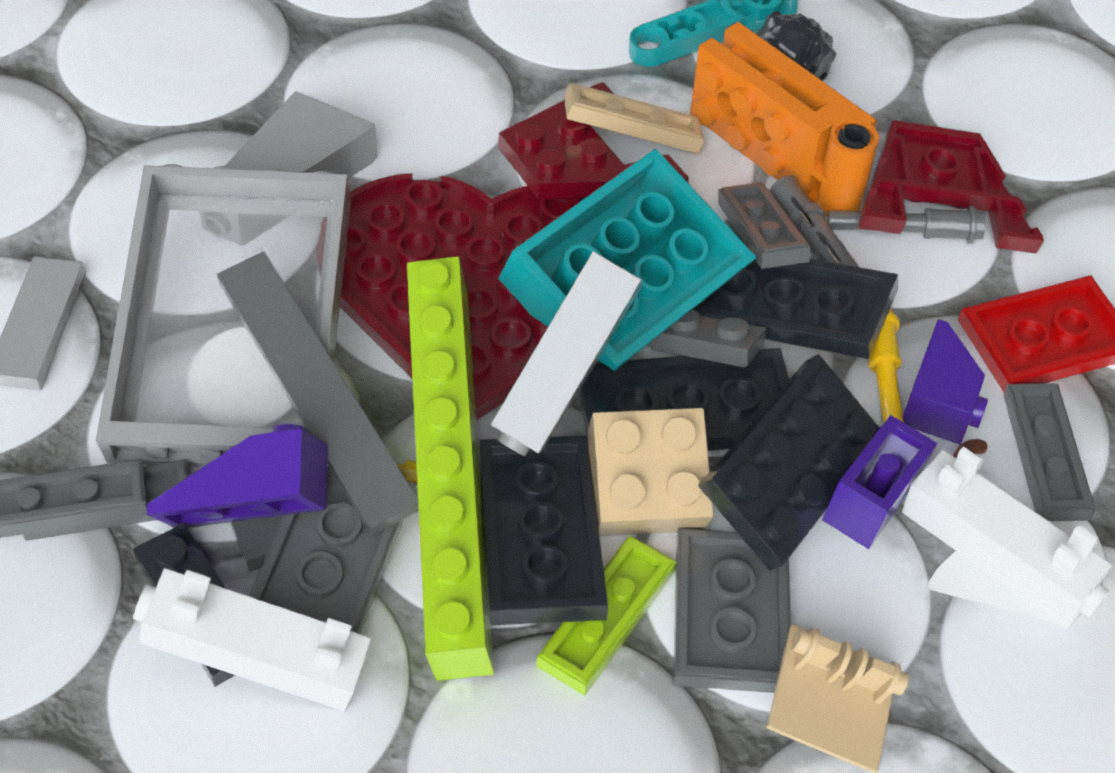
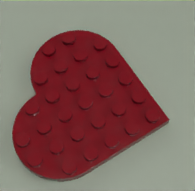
M413 173L392 175L368 182L350 192L351 206L340 308L412 378L407 263L459 256L468 292L477 421L504 403L548 326L531 316L498 278L515 248L585 198L538 200L530 188L524 186L507 191L491 199L472 185L442 175L440 182L413 180ZM324 218L321 224V234L318 246L316 247L320 279L328 218Z

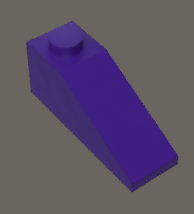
M296 424L277 425L271 433L250 435L147 504V515L171 527L184 523L189 528L326 510L328 445L307 432L305 427Z

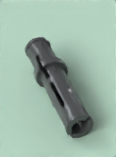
M785 176L777 180L770 188V192L810 245V250L816 259L837 263L824 246L826 245L839 262L837 264L859 267L844 244L824 220V210L818 203L809 200L798 185L797 180L793 176ZM802 213L804 214V216L806 217V219L809 221L810 225H809L808 222L805 220V218L803 217Z

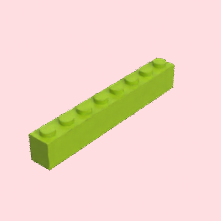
M459 256L407 263L425 654L436 681L494 675L468 292Z

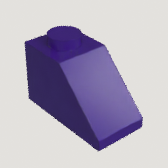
M938 319L913 385L903 420L905 424L915 430L961 445L968 425L978 429L984 415L988 399L979 396L985 374L946 321Z
M890 415L839 481L822 521L865 548L870 549L894 516L909 492L911 483L918 477L938 443Z

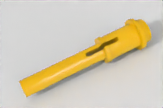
M892 309L889 310L873 352L868 360L869 368H871L872 372L876 373L883 424L890 415L904 422L896 371L902 364L896 334L900 328V320L893 313Z

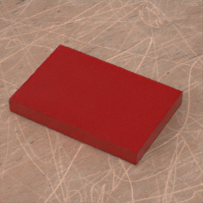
M1092 275L962 308L958 317L959 323L1003 392H1005L1007 384H1045L1115 364V308Z

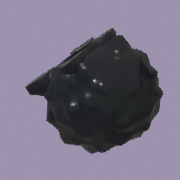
M778 10L771 13L767 17L765 25L756 35L821 81L827 79L831 65L837 55L833 49V37L828 32L823 31L820 24L815 22L813 18H807L801 13L798 15L794 13L782 15Z

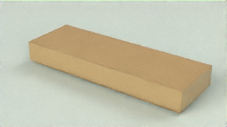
M569 83L564 97L567 119L699 154L704 137L698 117Z

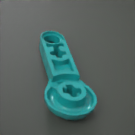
M708 0L635 27L629 37V56L637 65L643 67L658 66L698 51L699 45L712 37L719 43L723 42L725 29L736 22L741 23L757 34L765 25L767 17L774 11L778 10L782 15L797 14L798 1ZM642 42H655L659 47L644 49L638 46V44Z

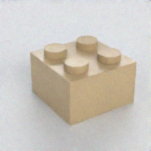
M704 408L592 414L588 428V444L599 536L677 532L678 528L704 530L713 518L712 502L698 486L709 473Z

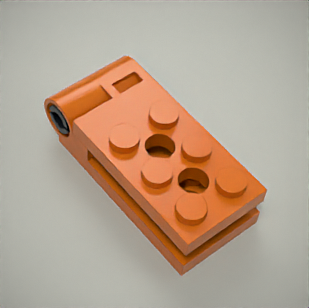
M739 22L725 29L723 45L713 37L700 44L690 115L698 117L700 124L709 128L725 140L733 149L741 152L762 168L766 174L774 177L776 180L785 176H793L809 200L821 206L826 217H828L829 210L861 211L879 141V134L875 129L877 120Z

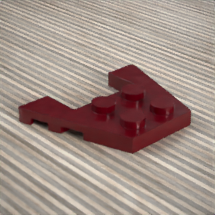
M604 82L589 87L614 94ZM565 100L499 132L498 149L538 200L587 198L635 163L623 164L591 125L567 119ZM662 155L688 183V175L670 155Z
M897 120L892 121L886 133L859 218V229L901 234L907 222L903 199H907L915 203L928 202L949 205L957 209L975 206L976 210L988 211L995 247L999 249L1036 254L1044 242L1043 235L1038 227L1031 229L1023 217L1027 209L1020 197L1011 196L1003 184L1006 175L980 133Z

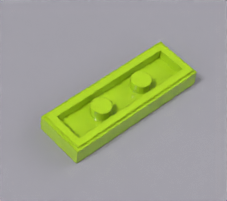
M629 535L604 567L608 600L607 620L563 622L538 654L536 667L585 696L673 576L677 561Z

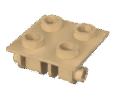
M792 624L789 629L766 728L862 769L877 773L892 694L900 696L904 693L908 685L909 674L901 671V665L897 662L886 663L877 658H872L869 656L868 650L864 648H859L857 651L853 650V645L850 642L843 641L839 643L820 635V630L812 627L806 630Z

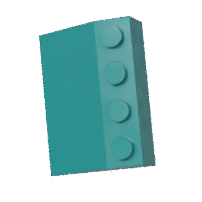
M655 148L515 248L498 279L531 316L548 327L592 252L597 253L641 279V290L598 359L616 371L756 259V256Z

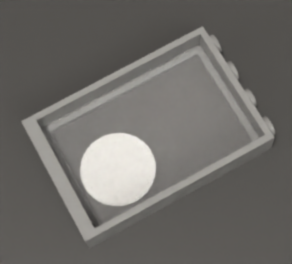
M178 164L143 166L96 435V442L107 463L142 459L143 465H152L187 459L189 467H204L250 435L271 433L275 426L282 424H296L305 427L221 288L217 273L265 251L334 363L351 206L347 174H334L329 171H316L313 173L285 172L276 168H269L263 171L240 170L227 166L196 168L183 167Z

